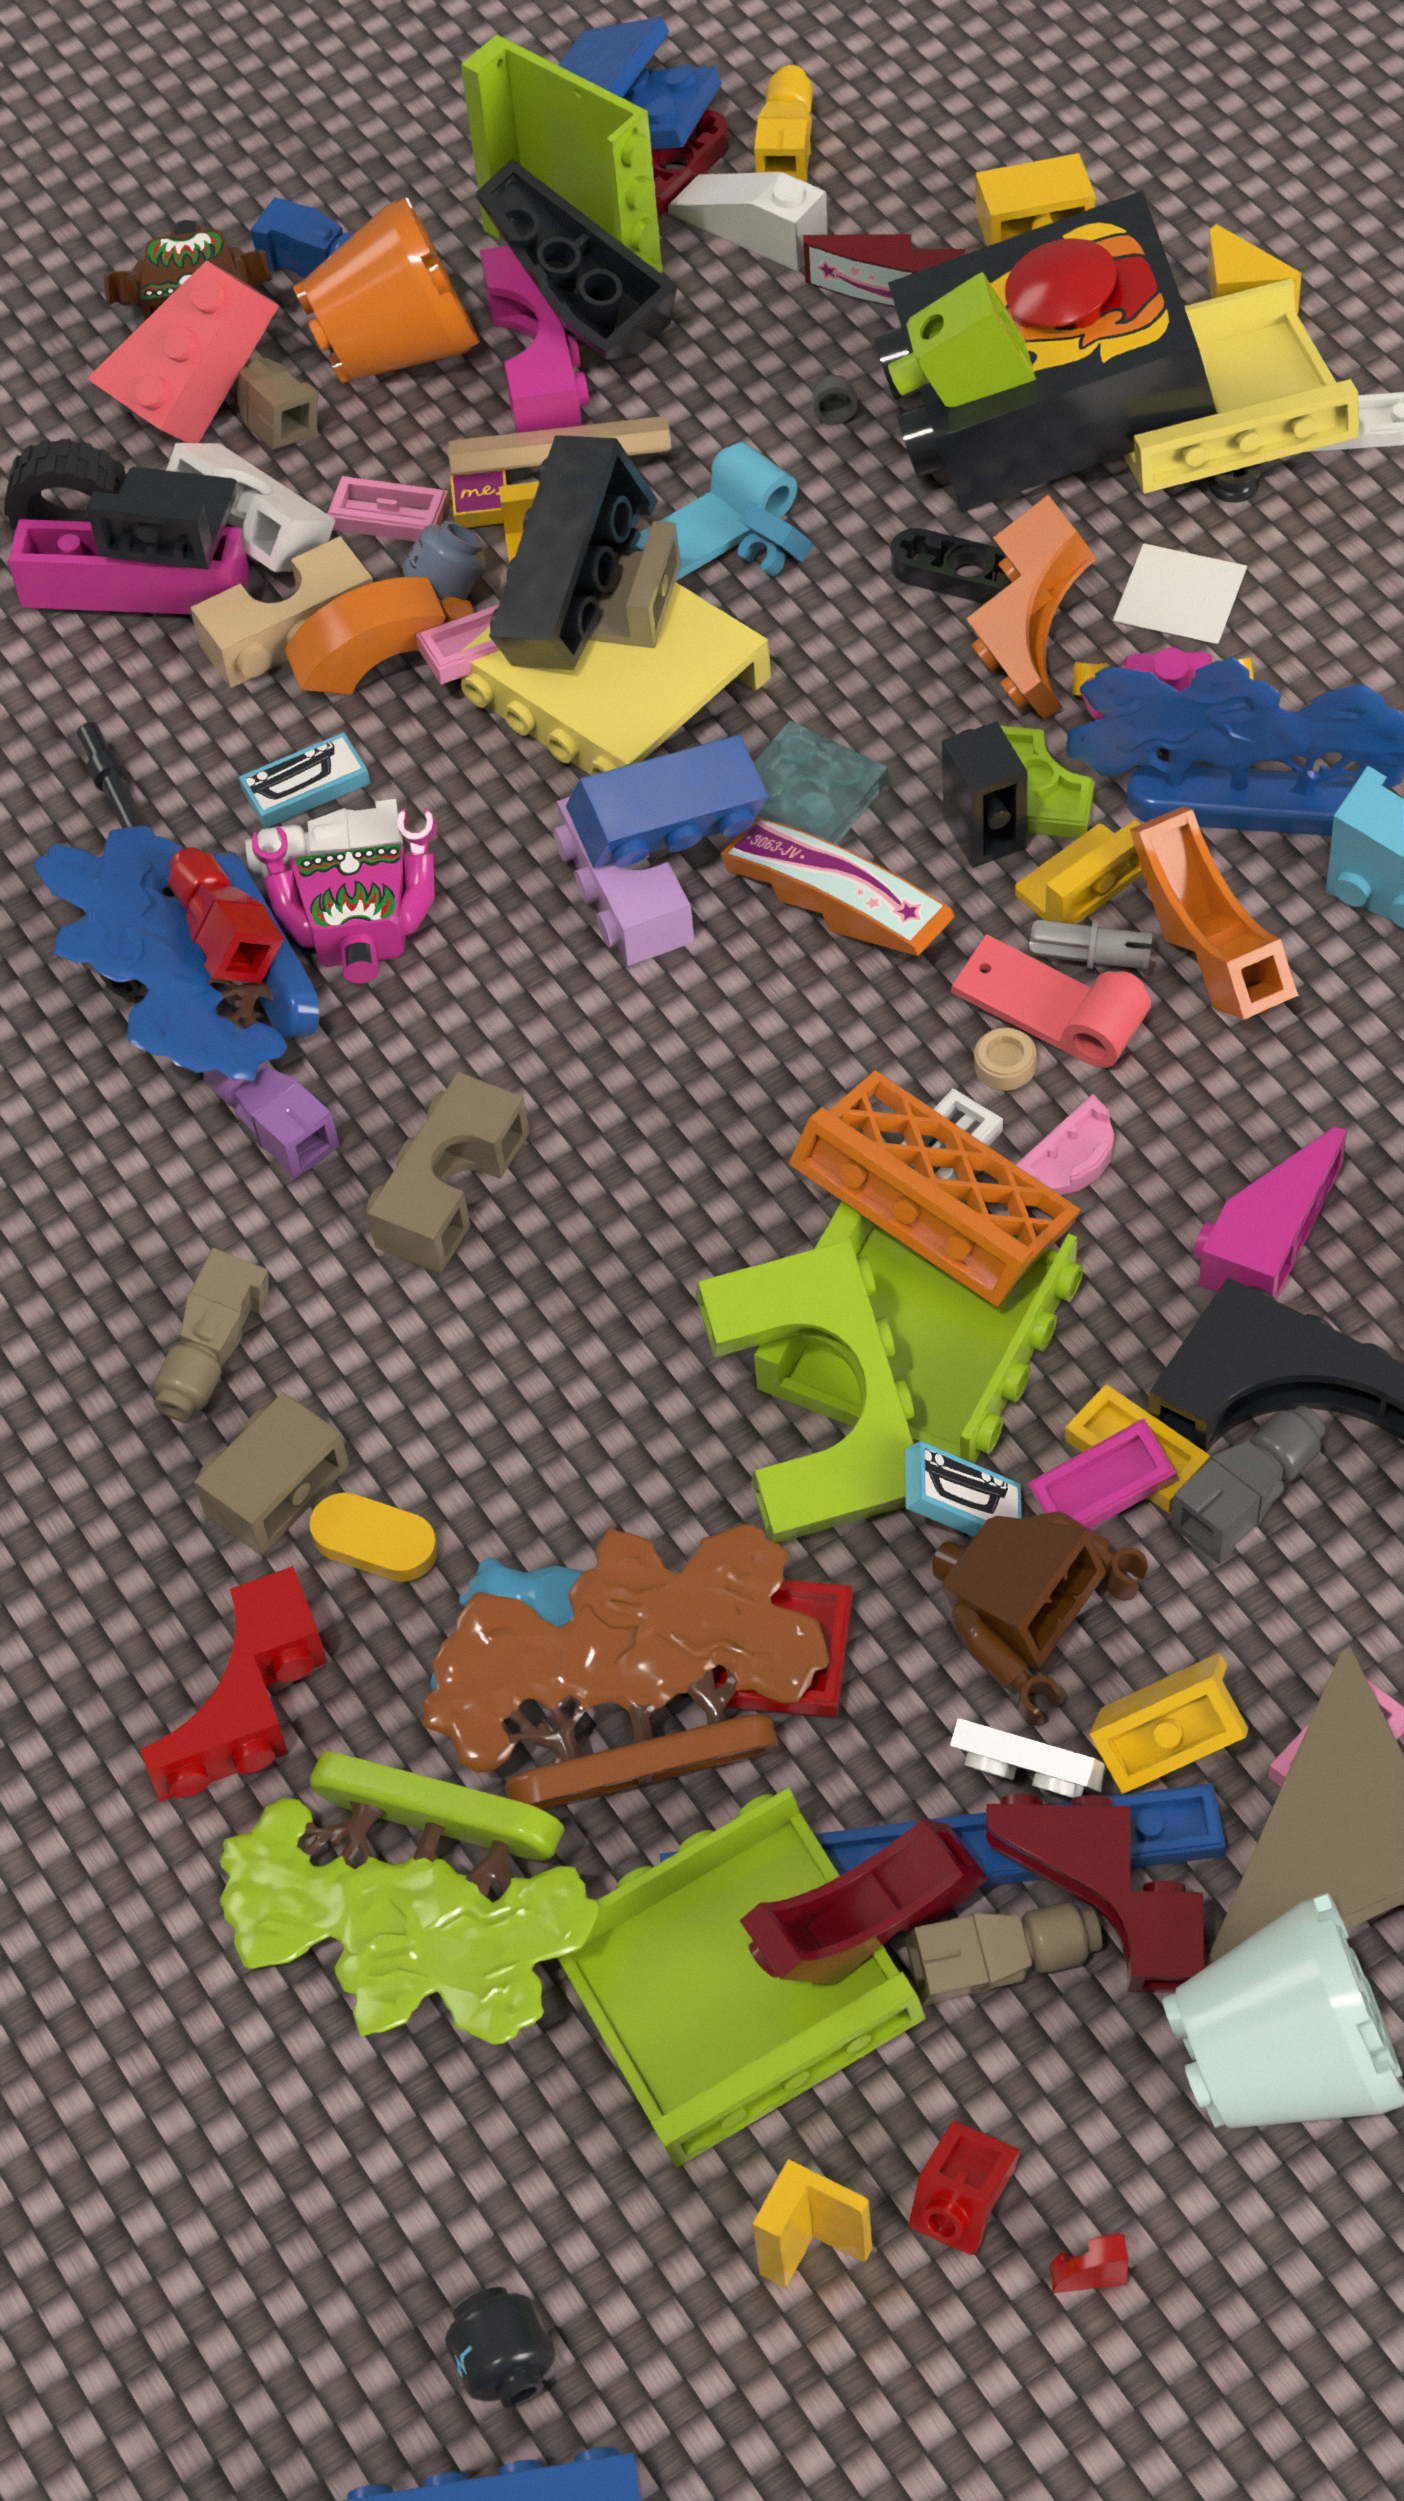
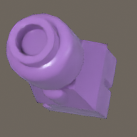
M264 1062L259 1063L254 1081L246 1079L233 1080L219 1070L204 1072V1081L209 1088L227 1105L236 1108V1116L249 1128L259 1147H263L280 1162L281 1168L294 1180L340 1147L331 1111L302 1086L298 1079L267 1068Z

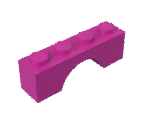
M509 245L480 250L485 291L493 327L512 329L534 340L519 355L504 362L509 401L516 433L582 426L580 406L589 405V395L584 371L577 373L573 371V368L581 366L576 336L574 334L565 335L564 330L568 329L563 326Z

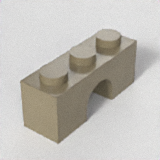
M460 1072L456 1074L445 1092L440 1091L435 1095L428 1109L427 1121L416 1138H409L402 1146L397 1159V1167L385 1186H377L369 1198L366 1218L369 1220L376 1249L441 1274L471 1227L464 1191L447 1185L444 1182L457 1173L472 1170L480 1171L499 1179L502 1178L530 1133L523 1096Z

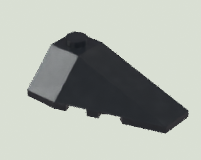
M511 159L477 190V200L563 326L605 359L637 357L671 324L677 285L516 161Z

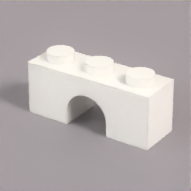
M175 443L166 469L167 471L236 479L238 493L226 523L240 527L245 552L272 571H293L291 559L329 541L336 522L334 518L223 445L216 443Z

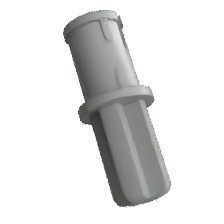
M1037 920L1034 921L1031 929L1029 948L1030 953L1034 956L1087 962V969H1093V963L1148 971L1153 932L1142 933L1098 927L1099 921L1093 920L1092 926Z

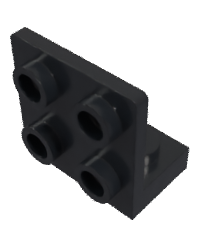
M131 467L128 470L119 494L93 491L87 505V512L99 556L208 570L238 493L236 479Z

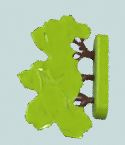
M322 1752L310 1776V1785L314 1792L326 1801L353 1811L351 1818L337 1825L317 1828L313 1823L311 1811L300 1800L283 1797L264 1808L259 1821L251 1832L224 1840V1853L219 1862L230 1878L219 1902L223 1907L225 1920L235 1929L234 1945L243 1966L254 1969L289 1963L306 1953L312 1945L328 1937L339 1940L344 1950L334 1967L335 1973L343 1990L354 1994L357 2000L353 2007V2016L360 2037L372 2033H382L408 2023L412 2011L418 2008L423 1997L438 1992L445 2006L452 2014L455 2028L464 2030L491 2044L506 2043L517 2036L519 2029L531 2026L544 2013L541 2003L542 1985L538 1976L532 1971L534 1964L581 1950L601 1908L596 1900L586 1898L585 1883L580 1879L575 1867L557 1866L530 1879L514 1878L505 1862L507 1854L535 1861L548 1860L555 1854L565 1828L558 1819L549 1813L516 1800L335 1752ZM376 1818L424 1830L413 1857L402 1864H389L379 1861L372 1855L368 1849L365 1835ZM304 1833L315 1834L316 1837L313 1843L303 1849L297 1846L299 1838ZM440 1835L486 1847L490 1851L488 1856L478 1863L467 1875L456 1874L445 1860L439 1859L434 1849ZM347 1836L350 1840L341 1855L332 1862L322 1867L313 1866L309 1862L310 1856L330 1839L331 1844L337 1846L340 1845L343 1837ZM355 1848H359L362 1851L363 1863L358 1868L348 1859ZM494 1879L502 1884V1894L499 1900L492 1903L487 1898Z

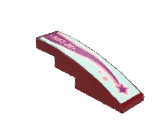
M911 234L803 236L805 283L854 299L894 308L895 304L888 282L965 255V249H912Z

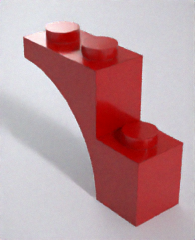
M294 1566L230 1589L235 1611V1638L231 1657L221 1681L210 1698L187 1722L160 1740L140 1748L159 1802L171 1797L185 1798L196 1795L206 1789L209 1783L236 1773L249 1774L258 1772L268 1767L274 1759L289 1754L265 1686L278 1681L292 1682L308 1675L314 1668L327 1664L319 1632Z

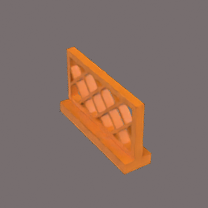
M876 1070L829 1111L821 1107L809 1118L788 1163L997 1308L1010 1296L1017 1281L1075 1223L1081 1212V1209ZM874 1096L895 1110L896 1114L873 1112L869 1099ZM855 1129H862L863 1134H861ZM880 1131L903 1133L907 1145L884 1143ZM921 1135L933 1136L945 1144L947 1149L925 1147ZM907 1164H913L914 1167H915V1170H914L913 1168H911L910 1166H908ZM932 1166L954 1168L958 1180L936 1178ZM973 1170L985 1171L995 1178L999 1184L977 1182ZM960 1200H966L967 1205L961 1202ZM985 1202L1006 1204L1011 1216L989 1214ZM1025 1206L1038 1207L1054 1218V1220L1029 1218ZM1011 1235H1016V1236H1018L1020 1241H1018L1017 1239H1015V1238L1012 1237Z

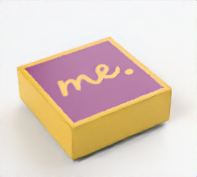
M505 470L456 476L450 475L455 523L466 528L503 524L499 486L507 485Z

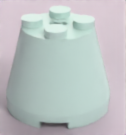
M1328 1892L1298 1903L1178 1986L1175 1994L1162 1998L1165 2013L1177 2040L1183 2038L1191 2059L1195 2061L1185 2065V2071L1193 2094L1200 2108L1206 2106L1215 2128L1226 2125L1227 2128L1232 2129L1377 2115L1404 2106V2088L1401 2087L1397 2077L1403 2074L1368 1979L1364 1976L1353 1948H1349L1346 1939L1349 1938L1346 1926Z

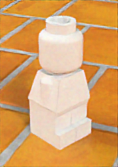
M396 799L375 801L376 808L355 811L343 808L308 821V832H305L299 825L281 826L287 835L288 850L283 858L286 869H292L291 858L403 843L402 833L398 829L397 824L399 814ZM276 827L265 828L258 833V846L263 852L273 853L280 848L281 842L278 839ZM252 839L246 840V854L250 875L262 874L265 876L269 874L266 864L261 863L252 851Z

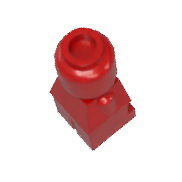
M194 847L181 849L170 860L169 885L183 908L187 911L186 918L192 942L199 944L207 956L204 964L205 968L213 979L261 984L284 940L283 935L265 910L264 904L240 889L231 887L230 879L213 855Z

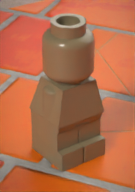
M254 349L243 369L239 371V375L229 391L236 394V402L246 426L250 427L273 450L316 436L318 391L308 382L300 384L290 375L288 367L268 358H263Z
M212 1247L191 1291H188L181 1332V1345L170 1349L153 1384L158 1394L154 1401V1406L158 1411L172 1419L188 1421L192 1412L200 1411L206 1407L221 1377V1367L242 1339V1327L250 1311L260 1314L269 1296L268 1269Z
M1061 1903L1029 1910L1023 1914L1022 1920L1020 1916L1010 1915L1007 1912L997 1914L973 1913L971 1916L914 1927L905 1939V1944L921 2006L964 1995L983 1994L995 1987L1021 1982L1024 1980L1026 1971L1030 1967L1038 1973H1047L1082 1965L1086 1962L1089 1952L1102 1949V1935L1098 1918L1092 1908L1079 1910L1072 1903Z

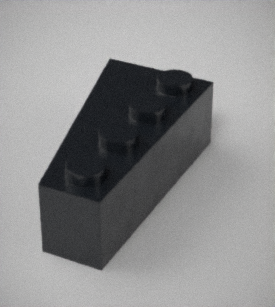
M555 435L548 458L542 462L540 482L532 507L525 513L523 534L516 555L511 559L507 568V583L499 607L494 610L490 621L489 637L512 666L574 670L601 616L597 602L602 593H613L620 579L616 564L622 552L634 551L641 537L639 529L635 528L641 515L651 516L658 503L657 498L617 438Z

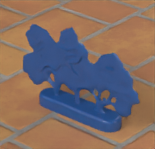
M1233 656L1197 669L1190 687L1182 691L1176 690L1167 683L1160 681L1152 672L1118 667L1103 668L1095 673V679L1085 682L1080 687V692L1084 694L1093 709L1104 713V718L1068 730L1066 756L1071 759L1083 760L1087 768L1094 770L1101 776H1115L1135 766L1144 765L1131 774L1127 784L1126 795L1128 809L1133 816L1143 822L1184 806L1193 809L1199 827L1332 836L1334 815L1367 766L1387 777L1382 785L1387 789L1402 783L1404 773V714L1397 709L1387 706L1385 699L1365 684H1356L1325 692L1312 700L1310 705L1298 712L1286 711L1279 707L1280 692L1265 681L1252 680L1250 678V671ZM1161 748L1169 750V762L1160 760L1157 757V750ZM1329 752L1342 754L1340 761L1330 770L1325 765L1319 766V771L1312 769L1315 760ZM1295 755L1306 759L1303 767L1294 763L1292 758ZM1277 761L1292 767L1296 772L1248 769V767L1255 762ZM1351 761L1359 762V768L1356 771L1344 770L1345 765ZM1206 762L1212 766L1192 765V763Z

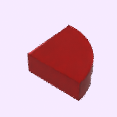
M1114 2233L1089 2239V2253L1081 2256L1069 2257L1064 2251L1059 2253L1049 2265L1052 2293L1127 2285L1129 2259L1125 2234Z

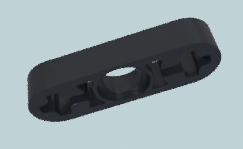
M911 528L898 533L890 545L891 571L896 579L908 585L985 604L1012 583L998 565L1000 561L1007 557L1001 548L922 528ZM968 563L977 564L984 569L981 574L974 577L961 576L954 570L960 565ZM995 573H998L997 581H995Z

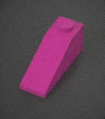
M1334 1126L1227 1200L1215 1224L1209 1221L1204 1223L1193 1251V1257L1201 1260L1199 1286L1218 1292L1227 1277L1245 1286L1259 1287L1271 1294L1277 1301L1342 1169L1347 1130Z

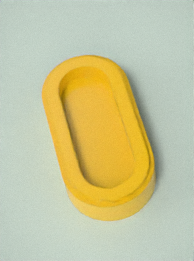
M337 1493L326 1497L317 1504L310 1517L309 1526L313 1542L323 1556L392 1581L408 1582L416 1580L428 1573L437 1559L438 1547L435 1534L431 1525L424 1518L353 1493Z

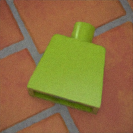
M983 272L975 275L910 317L906 325L913 353L888 364L892 380L902 396L931 383L944 405L952 408L1036 380L1025 338Z

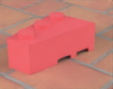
M206 260L87 379L159 430L186 443H199L237 379L239 371L243 369L280 305L244 281Z

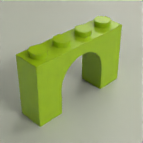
M851 1239L698 1281L696 1300L714 1358L781 1339H808L819 1342L840 1355L851 1368L859 1385L861 1395L860 1418L853 1430L842 1441L821 1452L754 1470L751 1484L768 1540L776 1543L906 1507L905 1449L914 1445L906 1420L914 1418V1407L906 1382L904 1380L894 1382L887 1357L895 1355L892 1334L885 1317L875 1320L868 1295L876 1293L872 1269L866 1256L856 1258Z

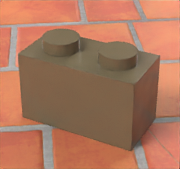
M282 1392L268 1407L258 1409L249 1418L243 1432L224 1452L212 1455L205 1462L194 1484L204 1515L256 1553L263 1556L350 1465L341 1432Z

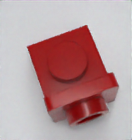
M952 2121L919 2175L909 2226L921 2234L969 2255L976 2254L983 2240L988 2216L1016 2169L1020 2149L956 2121Z

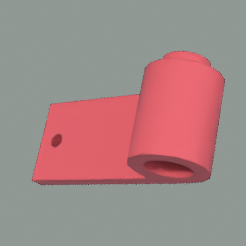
M988 934L985 935L953 983L950 993L1081 1061L1104 1068L1113 1066L1151 1008V999L1144 984L1131 973L1107 971L1101 973L1092 987H1089Z

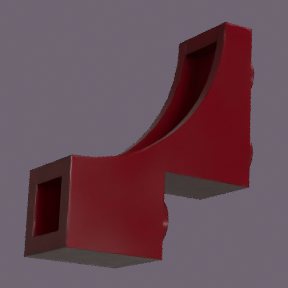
M921 1819L891 1844L847 1873L804 1894L781 1901L760 1902L739 1922L753 1940L748 1945L751 1955L758 1965L771 1977H779L781 1980L838 1984L899 1930L912 1931L914 1927L940 1922L988 1880V1877L948 1823Z

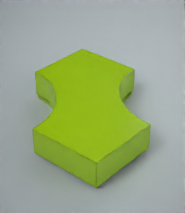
M1001 726L1028 771V834L1079 838L1088 832L1095 780H1092L1091 777L1072 773L1060 766L1046 749L1044 730Z

